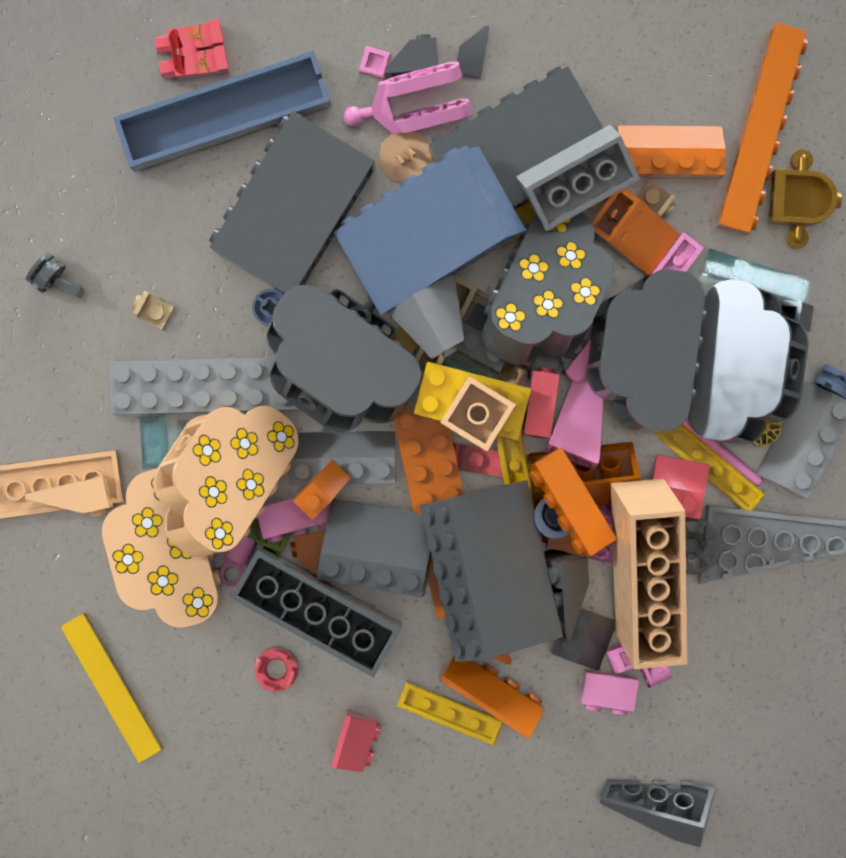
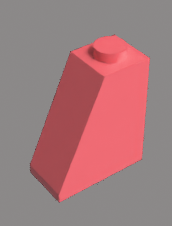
M539 367L538 371L532 372L529 387L531 392L522 428L523 436L542 439L551 438L560 374H554V369Z

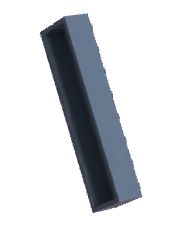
M311 51L113 117L129 168L135 172L279 124L285 115L290 116L292 111L303 116L332 105L315 53Z

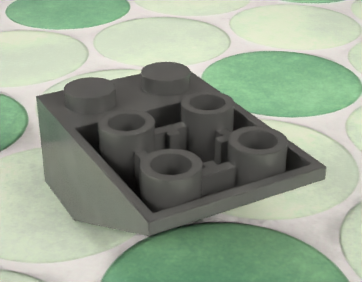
M551 549L544 551L563 634V637L558 639L568 642L571 640L589 585L588 558Z

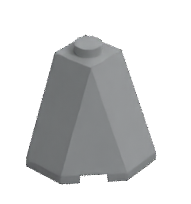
M452 274L412 294L389 311L391 317L432 359L441 354L443 358L448 357L458 351L456 345L464 341L456 283Z

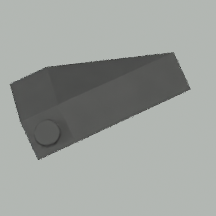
M607 780L600 804L675 841L701 847L715 787L692 781H681L680 784H665V781H656V784H642L638 780Z

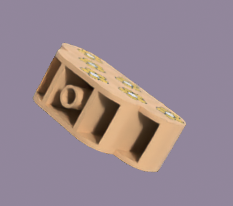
M259 406L246 413H241L234 408L222 407L207 415H200L190 420L154 475L155 493L161 503L169 508L164 521L165 531L169 540L181 551L192 557H205L233 549L240 541H243L251 531L249 526L252 521L262 514L264 502L277 490L278 485L276 483L291 467L290 461L298 447V434L294 424L280 411L270 406Z
M153 469L137 475L130 482L126 492L127 504L115 508L107 515L102 526V538L120 599L133 609L148 610L155 608L159 618L170 626L178 628L188 627L204 622L218 611L223 598L221 587L223 582L220 576L221 567L216 568L214 558L218 557L217 554L205 557H192L181 551L169 540L164 526L165 515L169 508L161 503L155 493L153 481L157 469Z

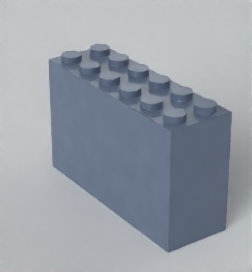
M466 145L458 150L454 148L443 155L444 160L425 166L422 169V174L417 177L413 175L401 182V188L387 191L380 196L381 201L375 204L372 202L360 209L361 214L355 217L352 215L340 222L342 227L334 231L335 236L380 315L388 313L412 294L451 274H457L526 231L479 146L468 148Z

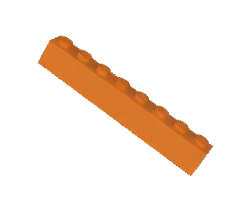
M777 22L771 29L716 225L717 228L746 236L751 230L755 231L759 220V215H755L757 206H762L766 195V190H763L764 181L770 179L773 165L769 163L771 156L777 154L780 140L776 138L779 129H784L787 115L783 113L786 104H791L794 90L790 88L793 79H798L801 65L797 63L800 54H805L808 40L804 39L806 30Z

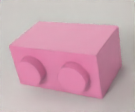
M584 670L580 702L585 704V709L601 711V707L612 708L611 713L627 715V711L634 712L639 680L634 677Z

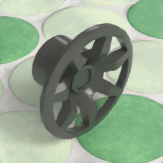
M685 518V523L693 521L701 523L695 533L690 532L685 524L688 567L686 574L703 573L714 565L720 554V539L716 529L709 522L701 518ZM705 526L712 532L715 540H703L701 538ZM715 545V553L710 560L703 552L704 547ZM700 557L707 563L702 568L693 569L694 558Z

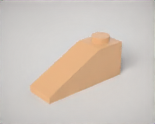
M106 476L24 494L26 500L79 513L91 512L92 517L107 514L106 509L113 507Z

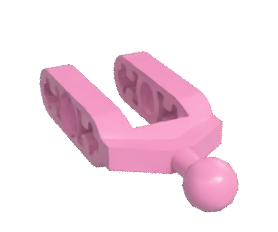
M448 62L394 76L386 81L379 82L372 107L359 109L355 106H350L343 113L345 124L350 127H356L362 123L363 119L374 117L388 131L396 134L412 132L470 116L472 109L469 99L466 98L410 111L398 116H394L389 97L403 95L460 79L462 72L459 62Z

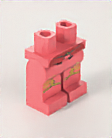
M219 19L194 26L168 29V34L154 38L158 54L171 52L173 60L159 62L162 78L176 77L177 81H182L185 79L229 74Z

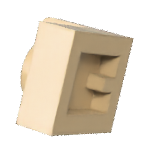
M651 179L648 180L636 196L660 217L662 214L667 217L676 206L672 202L676 195L673 193L670 195Z
M145 291L142 296L140 294L137 295L131 307L134 309L132 313L134 316L161 330H164L175 307Z

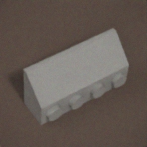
M611 125L516 176L526 199L545 231L552 229L640 180L621 135Z
M805 382L802 387L798 409L789 419L783 422L781 434L772 443L757 474L801 499H808L846 428V399Z
M395 431L297 433L298 447L290 461V485H306L331 459L351 476V479L346 484L396 483Z

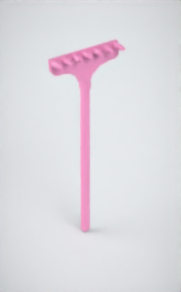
M591 339L585 343V347L578 352L577 357L570 362V366L562 372V375L568 376L576 382L585 377ZM687 416L686 420L682 423L687 429L754 485L760 486L763 483V478L722 443L696 434L691 428Z

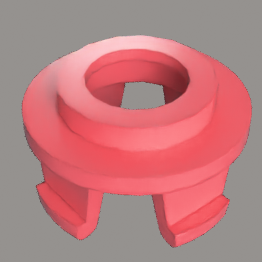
M271 648L264 651L258 657L254 671L256 679L263 689L270 692L283 691L289 688L296 680L298 665L296 659L289 651L282 648ZM276 659L283 661L286 665L285 675L278 679L272 678L267 671L269 662Z

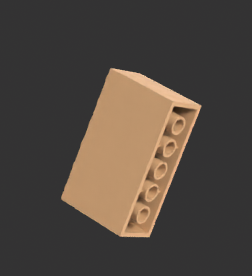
M664 479L611 483L612 532L617 540L612 542L615 633L633 669L688 665L685 510Z

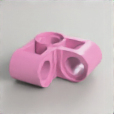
M246 537L233 549L225 552L224 562L220 570L223 584L230 587L237 586L254 556L257 547L255 540ZM233 567L239 571V578L231 583L226 580L225 572Z
M621 643L605 651L615 675L633 668ZM668 666L640 669L648 688L673 678Z

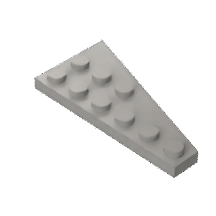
M708 505L706 521L716 529L719 535L720 554L712 567L703 573H699L698 583L702 584L712 580L726 579L736 575L846 553V521ZM705 526L703 540H715L712 532ZM715 545L707 546L703 549V552L710 560L715 553ZM701 559L700 568H702L703 566H705V565L707 564V563H706L704 560H702V559Z

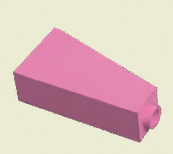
M586 375L580 381L571 380L552 429L551 438H549L544 451L550 453L554 449L562 447L570 462L594 470L600 460L603 399L591 390Z

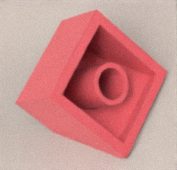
M657 454L653 479H664L684 508L685 517L700 519L709 464Z
M348 709L331 767L363 772L364 766L370 767L374 751L369 750L372 740H378L382 727L377 725L378 718Z

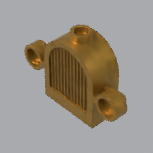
M805 149L796 151L791 157V166L795 170L775 169L771 173L769 224L794 226L786 236L788 246L793 249H800L808 243L809 235L805 230V226L819 224L827 219L835 208L840 209L842 203V194L837 193L834 183L828 176L817 171H808V168L813 163V156Z

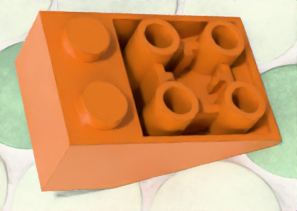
M625 188L611 195L592 221L595 238L647 276L654 271L680 235L644 202Z

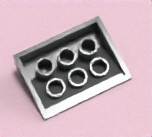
M333 499L316 579L423 597L426 591L431 551L427 545L428 537L421 513Z

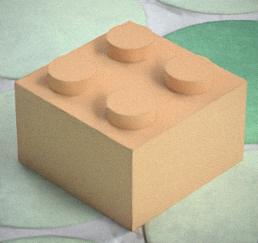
M468 376L440 424L487 452L516 404Z

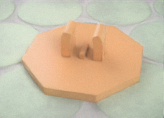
M412 131L391 134L381 142L379 166L391 181L403 182L413 175L417 177L423 173L422 169L425 166L431 164L429 143L420 132Z

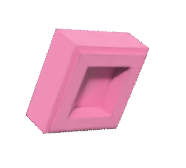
M366 46L359 73L384 80L391 53Z

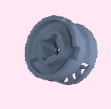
M267 289L256 295L252 303V311L254 317L261 324L268 327L274 309L283 297V294L275 289Z
M824 364L821 369L823 373L820 377L816 378L814 381L815 385L846 399V373L831 365Z

